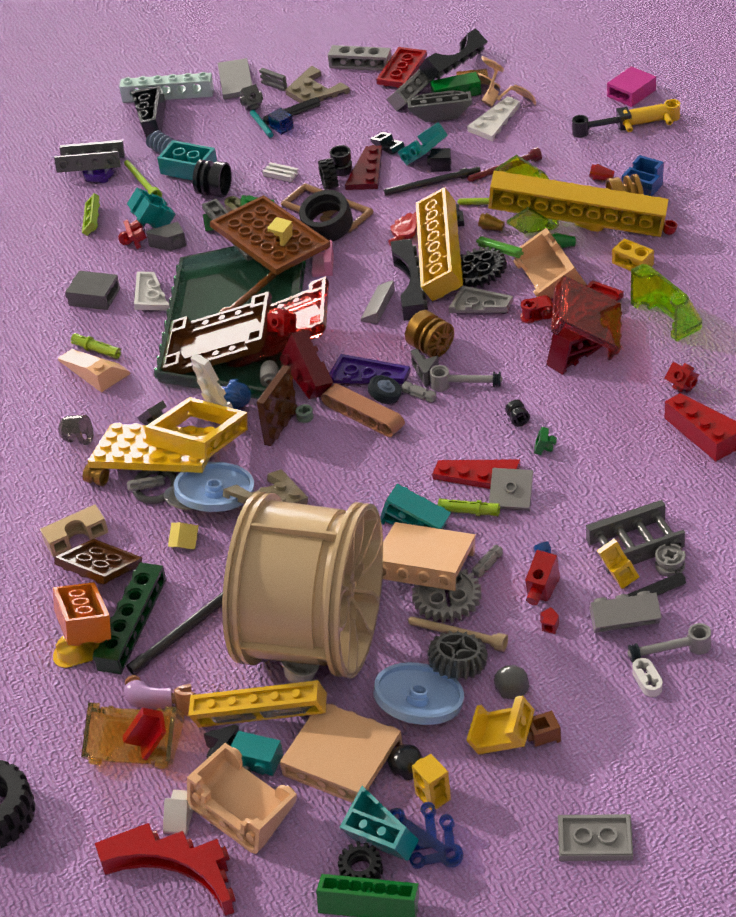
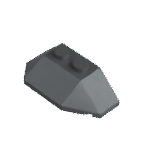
M453 90L421 94L407 99L408 110L423 121L436 122L457 119L472 104L471 92Z

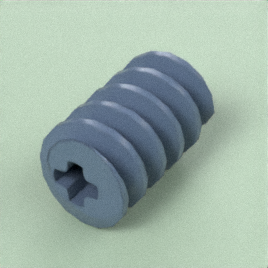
M157 130L147 137L146 145L161 154L174 139Z

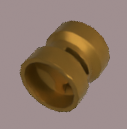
M87 464L83 470V481L88 483L95 482L96 485L105 486L110 472L109 469L88 468Z

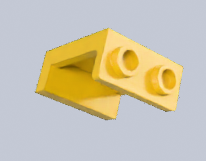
M523 695L515 697L512 708L488 712L482 705H477L466 740L478 755L525 747L535 710Z

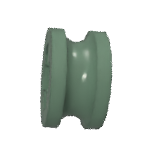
M306 404L298 406L296 408L297 420L301 423L310 422L314 417L312 407Z

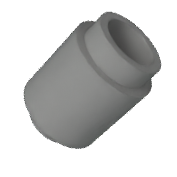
M265 361L260 367V382L264 387H268L279 372V367L274 361Z

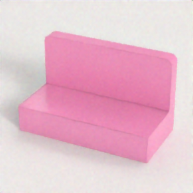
M330 240V248L313 256L312 277L333 276L334 252L332 240Z

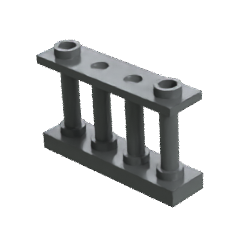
M123 140L60 145L61 156H55L54 160L57 173L121 167L119 157H125Z
M662 500L586 525V541L589 545L599 542L603 547L609 542L607 539L619 536L627 548L623 550L624 554L634 565L654 558L656 550L664 544L666 546L677 544L681 548L685 547V531L680 530L673 533L665 522L666 505ZM657 523L665 536L654 539L645 526ZM637 529L646 543L635 546L627 532Z

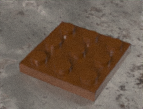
M285 365L281 367L256 402L264 445L272 446L275 440L279 438L280 433L284 427H287L291 417L296 414V408L298 407L295 400L291 369Z
M92 539L55 556L54 565L62 567L63 570L77 573L81 577L92 579L98 584H106L137 568L139 563L142 562L143 557Z

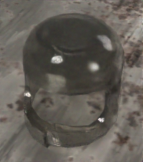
M68 415L63 417L59 423V435L64 441L74 442L77 437L78 441L83 445H88L92 442L94 436L93 427L87 415ZM82 434L87 435L86 440L82 437Z

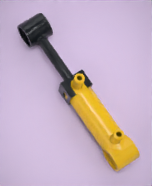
M669 99L664 104L635 109H628V107L616 108V117L589 122L587 116L576 115L572 118V135L582 138L588 135L589 128L617 123L620 131L627 130V132L633 131L632 125L665 120L667 125H672L674 121L680 119V101Z

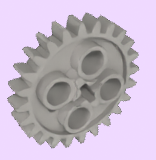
M467 569L460 571L456 577V590H448L450 607L447 606L444 589L415 584L414 588H412V600L415 609H419L420 615L425 614L426 619L433 617L434 622L440 618L442 623H445L446 619L453 623L456 617L461 621L462 615L469 617V611H476L475 606H479V600L482 599L481 584H479L478 578H474V573L468 574Z

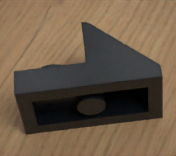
M162 400L137 418L144 425H149L164 414L162 410L167 406Z
M234 724L204 733L206 746L210 748L206 756L207 759L224 743L231 746L237 732L240 731L239 726Z

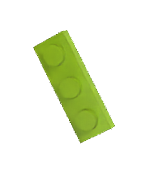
M95 193L86 201L84 207L82 233L86 236L91 231L94 232L98 227L97 219L99 217L100 196Z

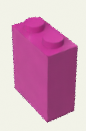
M632 66L607 83V97L630 107H633L656 91V76Z

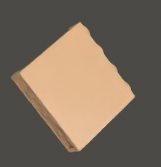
M395 522L383 542L382 579L455 591L456 577L467 556H473L475 553V534Z
M326 703V713L315 714L309 717L281 759L282 775L353 803L361 786L367 790L369 789L395 745H402L401 731L393 726L381 724L374 719L357 715L353 711H346L334 704Z

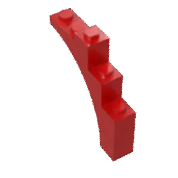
M146 823L94 843L105 875L134 868H161L178 872L206 888L217 900L225 916L235 913L232 905L233 902H236L231 887L227 889L225 885L228 882L225 873L228 871L226 861L230 860L226 847H221L218 839L194 847L191 838L186 839L183 831L160 839L157 830L152 831L150 824Z

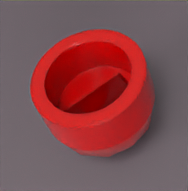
M665 220L663 232L667 235L674 234L678 224L672 220Z

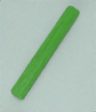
M480 236L476 240L480 247H489L490 250L495 248V250H500L501 253L503 252V254L520 258L524 254L520 247Z

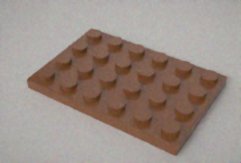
M264 195L210 221L212 229L276 275L330 248L329 240ZM276 217L292 221V237L284 246L280 245L279 236L268 232V226Z

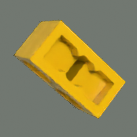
M624 238L612 249V264L643 275L654 265V250Z
M432 754L417 760L412 765L415 794L433 812L451 800L448 771Z

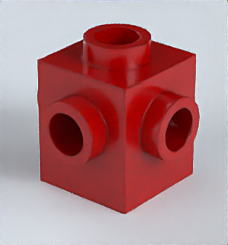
M278 309V313H267V332H277V336H288V332H296V313H289V309Z
M672 362L664 379L673 383L672 387L680 392L684 389L691 392L692 388L696 386L700 374L694 372L695 368L689 364L684 363L681 365Z

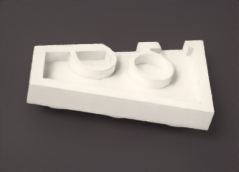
M137 271L134 310L170 311V305L165 299V294L162 292L154 272Z

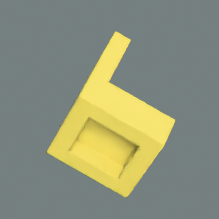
M276 217L268 226V232H272L280 237L281 246H284L292 237V221Z
M181 522L171 523L168 547L195 549L198 525Z

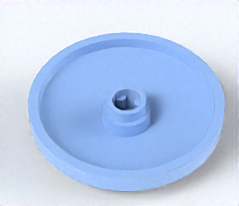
M208 462L203 473L180 472L174 481V494L180 503L191 509L205 512L227 511L243 505V503L238 502V498L230 496L229 499L223 497V489L237 484L249 492H254V479L247 470L240 466L224 462Z
M399 663L383 669L377 675L373 689L375 701L386 713L399 720L420 725L440 724L453 719L461 711L464 701L463 688L456 678L451 677L448 679L446 675L440 676L439 672L433 671V667L423 663Z

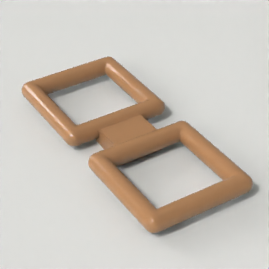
M304 183L281 202V205L299 213L300 206L291 202L305 191L315 193L322 189ZM347 199L350 208L363 212L362 215L352 222V227L348 232L351 233L369 218L374 211L369 207ZM337 211L323 212L320 221H329L330 217Z

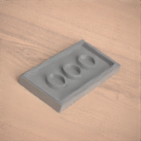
M247 58L218 63L223 99L241 97V89L252 85Z

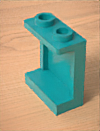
M437 122L417 136L422 145L415 140L399 150L398 154L407 166L425 155L447 137L448 134L441 124Z

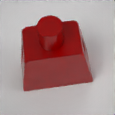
M536 550L525 579L527 603L538 605L539 600L549 601L560 580L557 555Z

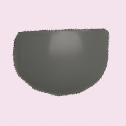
M507 665L496 672L494 684L495 688L499 690L501 697L515 699V697L525 695L528 692L529 680L523 668L516 665Z

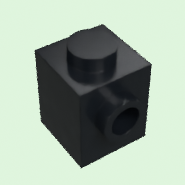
M451 148L431 149L430 155H427V164L431 165V172L451 171Z

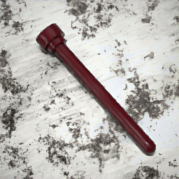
M538 147L533 148L527 155L468 176V181H476L492 175L494 171H503L530 160L535 162L542 160L541 150Z

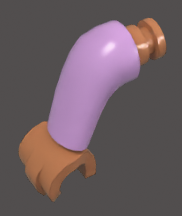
M136 675L126 678V686L123 691L126 700L133 707L140 709L142 707L148 709L173 708V704H175V711L183 716H188L190 696L196 695V693L192 692L191 684L181 685L174 689L173 693V690L168 688L148 687Z

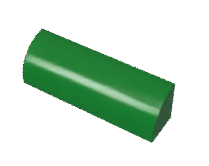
M321 874L316 890L318 913L351 917H417L419 883Z

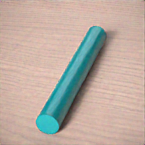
M251 110L250 115L265 134L272 138L273 132L257 112Z

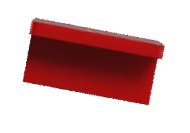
M142 707L123 735V743L140 746L142 760H147L166 734L163 712Z

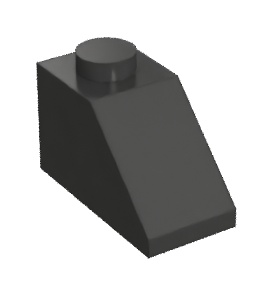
M178 222L146 231L150 247L172 251L187 246L184 232Z

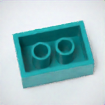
M172 140L158 156L157 160L160 174L193 180V171L196 163L199 160H210L214 163L217 161V156L213 147Z

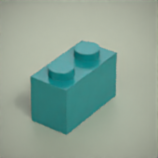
M238 731L231 744L232 748L238 749L242 754V766L250 767L251 771L261 775L274 776L283 756L281 740Z

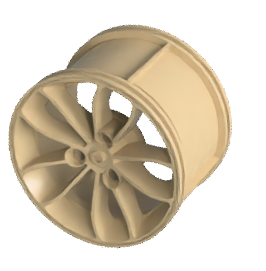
M256 492L249 497L239 514L233 531L223 584V631L228 653L234 662L257 665L263 659L320 666L328 665L330 672L334 676L354 678L360 672L374 635L383 577V531L380 515L375 505L355 502L345 511L343 509L283 502L275 493Z

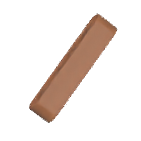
M337 383L333 384L321 395L322 402L328 408L387 437H392L405 425V421L399 413Z

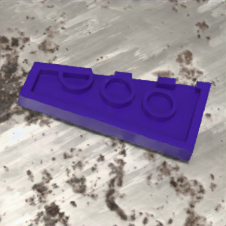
M340 354L329 374L333 383L369 384L372 377L384 375L394 379L399 384H404L411 370L410 366Z

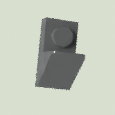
M418 349L410 350L412 366L423 385L427 387L430 385V369L439 365L438 356L426 359L424 355L420 354Z

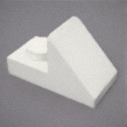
M173 790L171 798H165L164 834L172 835L183 831L185 836H187L193 809L188 804L186 790Z

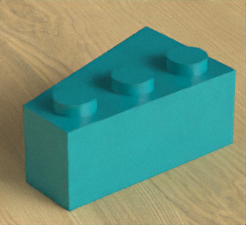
M361 786L339 827L353 840L363 844L365 842L369 843L370 847L373 845L376 849L405 861L409 860L419 841L411 831L363 786Z

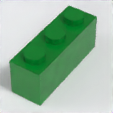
M476 72L430 81L431 93L454 90L471 92V97L481 95V81Z

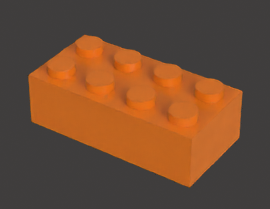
M95 582L53 587L54 611L67 645L80 646L83 643H102L105 640L111 639L110 615Z

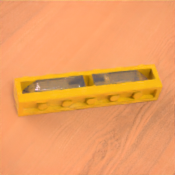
M315 680L191 695L188 716L200 728L326 713L327 692L320 682Z

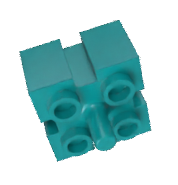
M137 187L127 202L131 209L130 212L136 215L137 221L142 224L143 228L146 223L150 224L153 228L168 225L176 215L171 207L167 206V202L162 197L155 194L151 195Z

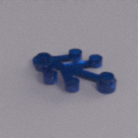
M425 802L421 806V812L425 817L426 831L408 820L402 809L393 808L390 810L393 815L399 814L397 819L419 839L414 851L429 848L437 851V853L424 856L420 852L412 853L409 861L413 868L420 869L425 865L441 862L446 867H457L462 862L464 853L462 848L455 844L453 832L455 822L451 815L444 814L439 819V824L444 830V844L437 839L435 824L436 808L433 803ZM427 808H432L431 812L425 813ZM451 820L450 824L443 825L444 821ZM455 852L452 857H447L448 853ZM416 858H421L419 863H414Z

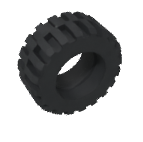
M0 760V796L6 797L0 804V847L3 848L8 846V842L16 841L19 838V834L21 832L24 834L29 827L27 823H31L34 817L35 802L23 771H20L19 767L14 764Z

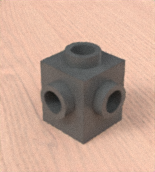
M256 84L242 88L240 91V103L245 107V110H256L259 108L263 95L261 91H258Z

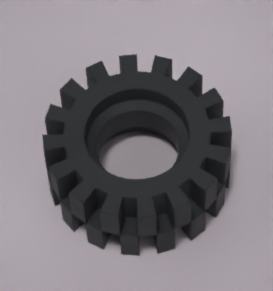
M332 158L319 160L318 169L323 188L327 190L338 187V177Z
M356 842L357 847H353L350 844L348 845L349 850L344 848L342 854H339L338 869L340 876L381 879V875H383L382 859L380 852L376 851L375 846L372 845L369 848V843L365 842L364 846H361L360 842ZM359 861H365L370 864L363 871L351 869V866Z

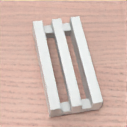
M271 162L269 166L265 167L266 170L262 171L265 177L292 182L299 174L298 168Z

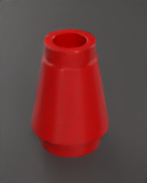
M592 164L589 178H593V180H607L614 178L615 171L599 164Z

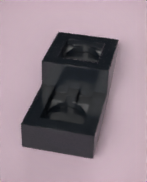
M381 132L370 138L374 145L382 146V150L389 154H395L405 147L404 142L394 140L390 133Z

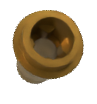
M482 213L479 218L478 227L485 230L502 231L505 221L488 213Z

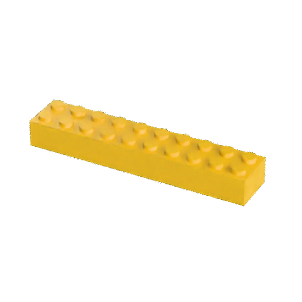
M494 171L490 185L488 209L661 237L668 199Z

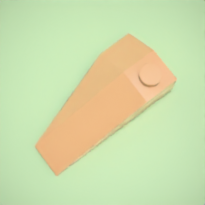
M73 349L58 358L59 362L100 392L105 391L130 375V371L119 363Z

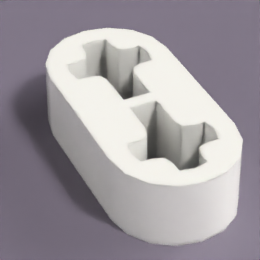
M646 658L636 659L632 665V674L646 696L657 697L661 694L663 685L660 675L650 660Z

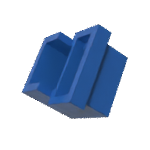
M639 155L633 161V168L629 167L622 175V182L624 176L628 175L630 177L632 174H637L640 178L644 195L653 196L663 185L664 162Z

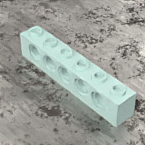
M206 72L182 75L171 74L168 76L156 75L153 77L141 76L139 78L126 77L121 79L119 86L123 103L134 102L131 91L161 86L165 100L213 97L214 92L212 73Z

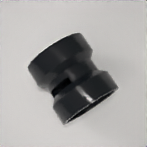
M512 400L506 405L505 412L510 417L514 426L520 427L529 421L530 414L525 409L521 400Z

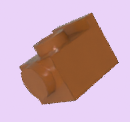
M552 710L535 715L532 718L527 741H532L535 747L553 741L561 742V727Z

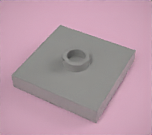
M493 468L489 503H500V509L530 511L533 470Z

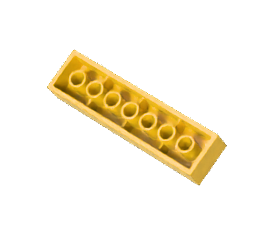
M445 187L416 202L421 288L432 301L442 298L444 295L463 286L456 201Z

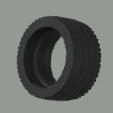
M335 190L315 192L307 197L300 206V221L329 241L342 238L352 227L353 217L349 203L340 192ZM330 210L339 211V213L329 221H313L319 214Z

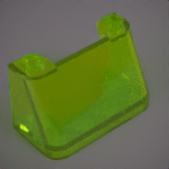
M641 264L631 269L632 306L638 308L639 305H647L648 309L656 306L675 321L672 323L671 338L676 342L702 328V318L687 294L647 264Z

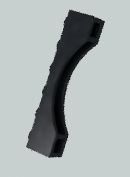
M475 28L467 33L460 42L459 53L453 55L434 53L425 59L419 69L430 81L436 78L439 80L444 74L450 73L453 68L455 70L461 63L464 64L469 58H474L477 53L478 55L482 53L488 41Z
M411 239L391 241L393 264L410 279L406 290L400 295L404 321L410 320L419 311L428 310L425 292L421 288L419 278L420 266L416 245H412Z

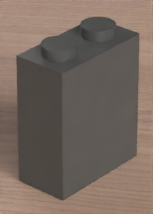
M78 271L65 291L69 306L108 310L120 290L118 276L115 274Z

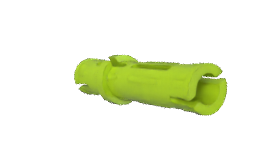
M74 333L71 336V343L83 347L84 350H92L114 359H119L121 356V348L94 340L90 336H82L78 333Z
M442 498L438 500V506L445 508L449 512L469 513L479 517L481 515L499 517L500 503Z

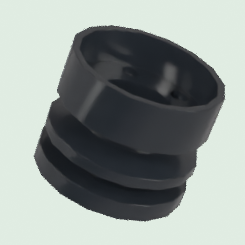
M199 160L193 171V188L195 193L200 195L212 194L218 197L227 196L232 181V171L229 163L220 161L213 163L210 160Z

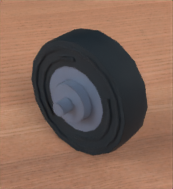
M376 375L372 377L368 384L370 396L383 404L396 403L402 394L399 383L388 376Z

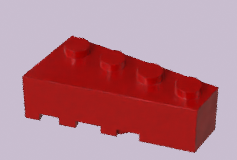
M682 393L665 401L664 419L714 461H718L736 451L735 420Z

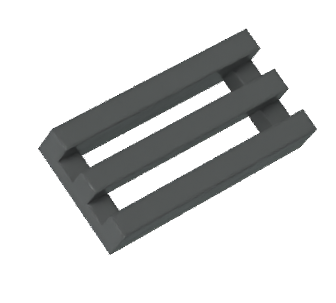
M265 68L259 70V73H262L260 75L262 84L285 91L287 88L285 75Z

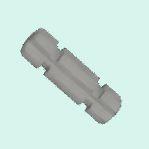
M407 381L402 384V392L410 393L412 396L429 402H434L437 397L435 391H428L424 387Z
M157 475L130 480L127 482V489L129 491H137L139 489L163 486L165 484L164 476Z
M494 545L472 568L474 576L480 578L485 574V571L503 554L502 547Z

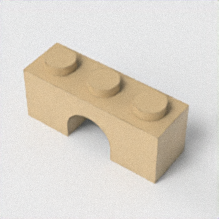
M92 505L40 529L44 543L53 557L72 549L69 540L74 535L85 534L89 540L108 533L105 518L96 505Z

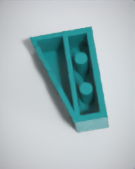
M396 484L385 501L380 519L382 525L385 522L393 525L395 522L444 529L451 512L410 491L408 488Z

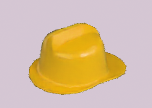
M62 636L55 644L56 649L53 653V661L62 668H69L92 661L93 652L100 643L88 642L80 646L67 645L65 637Z

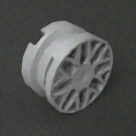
M664 544L660 546L655 553V568L658 573L667 577L679 572L682 573L685 569V551H682L681 547L677 544H671V546Z

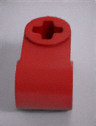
M547 295L524 299L520 305L522 308L520 319L524 323L550 319L557 312L555 305Z

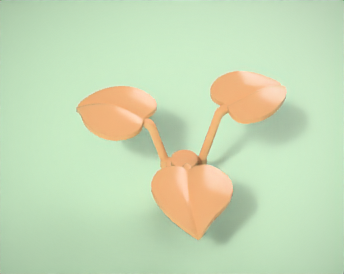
M484 56L481 57L486 65L494 69L492 79L481 73L477 74L481 84L490 85L481 100L483 103L492 107L496 100L500 101L510 90H514L519 95L530 99L536 105L534 96L528 90L518 85L510 86L501 95H498L499 91L494 89V87L500 89L501 86L494 81L497 72H504V68L494 60Z

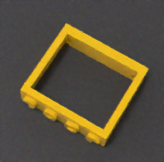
M189 397L145 427L146 444L201 460H207L248 430V417L245 411ZM191 416L221 424L202 439L171 431Z

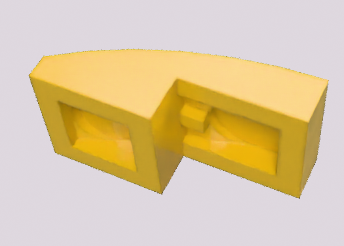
M615 539L597 550L600 558L621 589L639 578L633 564L626 557Z

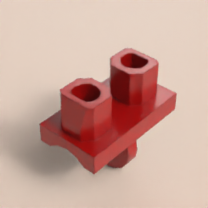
M128 219L123 221L126 231L119 234V242L122 245H128L134 241L136 249L141 248L140 242L147 238L142 224L137 220L132 223Z

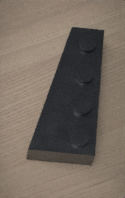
M161 86L131 91L146 138L157 130L162 132L166 100Z

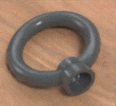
M142 470L136 475L134 480L157 474L164 477L167 476L171 482L170 487H172L177 475L171 471ZM140 489L132 491L136 499L143 503L159 504L165 502L164 493L158 496H146Z

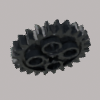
M480 247L477 251L474 248L473 252L466 251V255H460L463 286L477 288L480 285L482 288L484 284L490 285V281L496 282V277L501 278V273H505L504 269L507 268L503 252L501 253L500 250H495V248L490 250L487 247L483 250Z

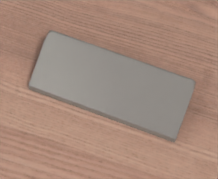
M393 280L377 286L361 317V321L379 322L395 291Z

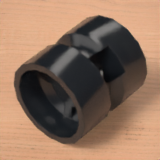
M345 145L331 148L329 152L330 158L334 161L337 176L349 175L353 170L350 148Z

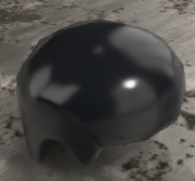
M403 744L392 750L387 762L395 776L398 774L405 780L413 779L412 765L420 758H423L416 746Z

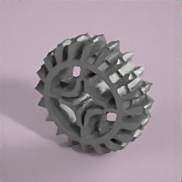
M449 631L448 634L441 633L440 636L434 637V640L430 642L427 657L429 666L433 667L434 672H439L440 676L446 675L448 679L452 677L456 678V680L459 678L467 680L468 677L475 678L476 674H481V671L485 669L488 653L486 644L482 643L480 638H475V634L468 635L467 631L465 633Z

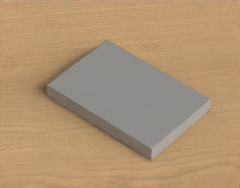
M631 814L558 815L559 861L633 860Z

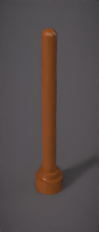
M270 272L230 307H223L218 313L242 306L277 275Z

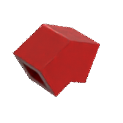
M552 607L540 613L542 631L555 634L557 631L559 615Z

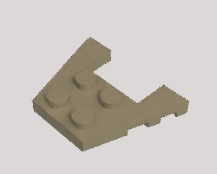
M310 66L285 91L287 96L299 103L318 97L321 102L326 97L335 98L338 97L337 94L350 93V87L341 82L329 89L314 81V79L321 76V70Z
M281 469L268 473L267 481L274 484L269 487H261L260 490L249 492L236 484L223 489V497L228 499L230 496L236 497L238 502L243 504L256 492L275 493L283 502L308 504V497Z

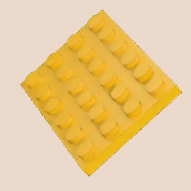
M114 423L109 426L88 459V468L203 473L210 457L207 460H201L146 444L145 433L147 425H122L121 423ZM176 426L171 431L202 439L216 428L211 426L205 428Z

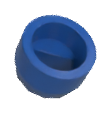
M548 541L533 547L535 553L536 550L551 553V546Z

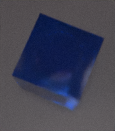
M279 108L268 114L270 128L282 135L294 129L292 115L284 109Z

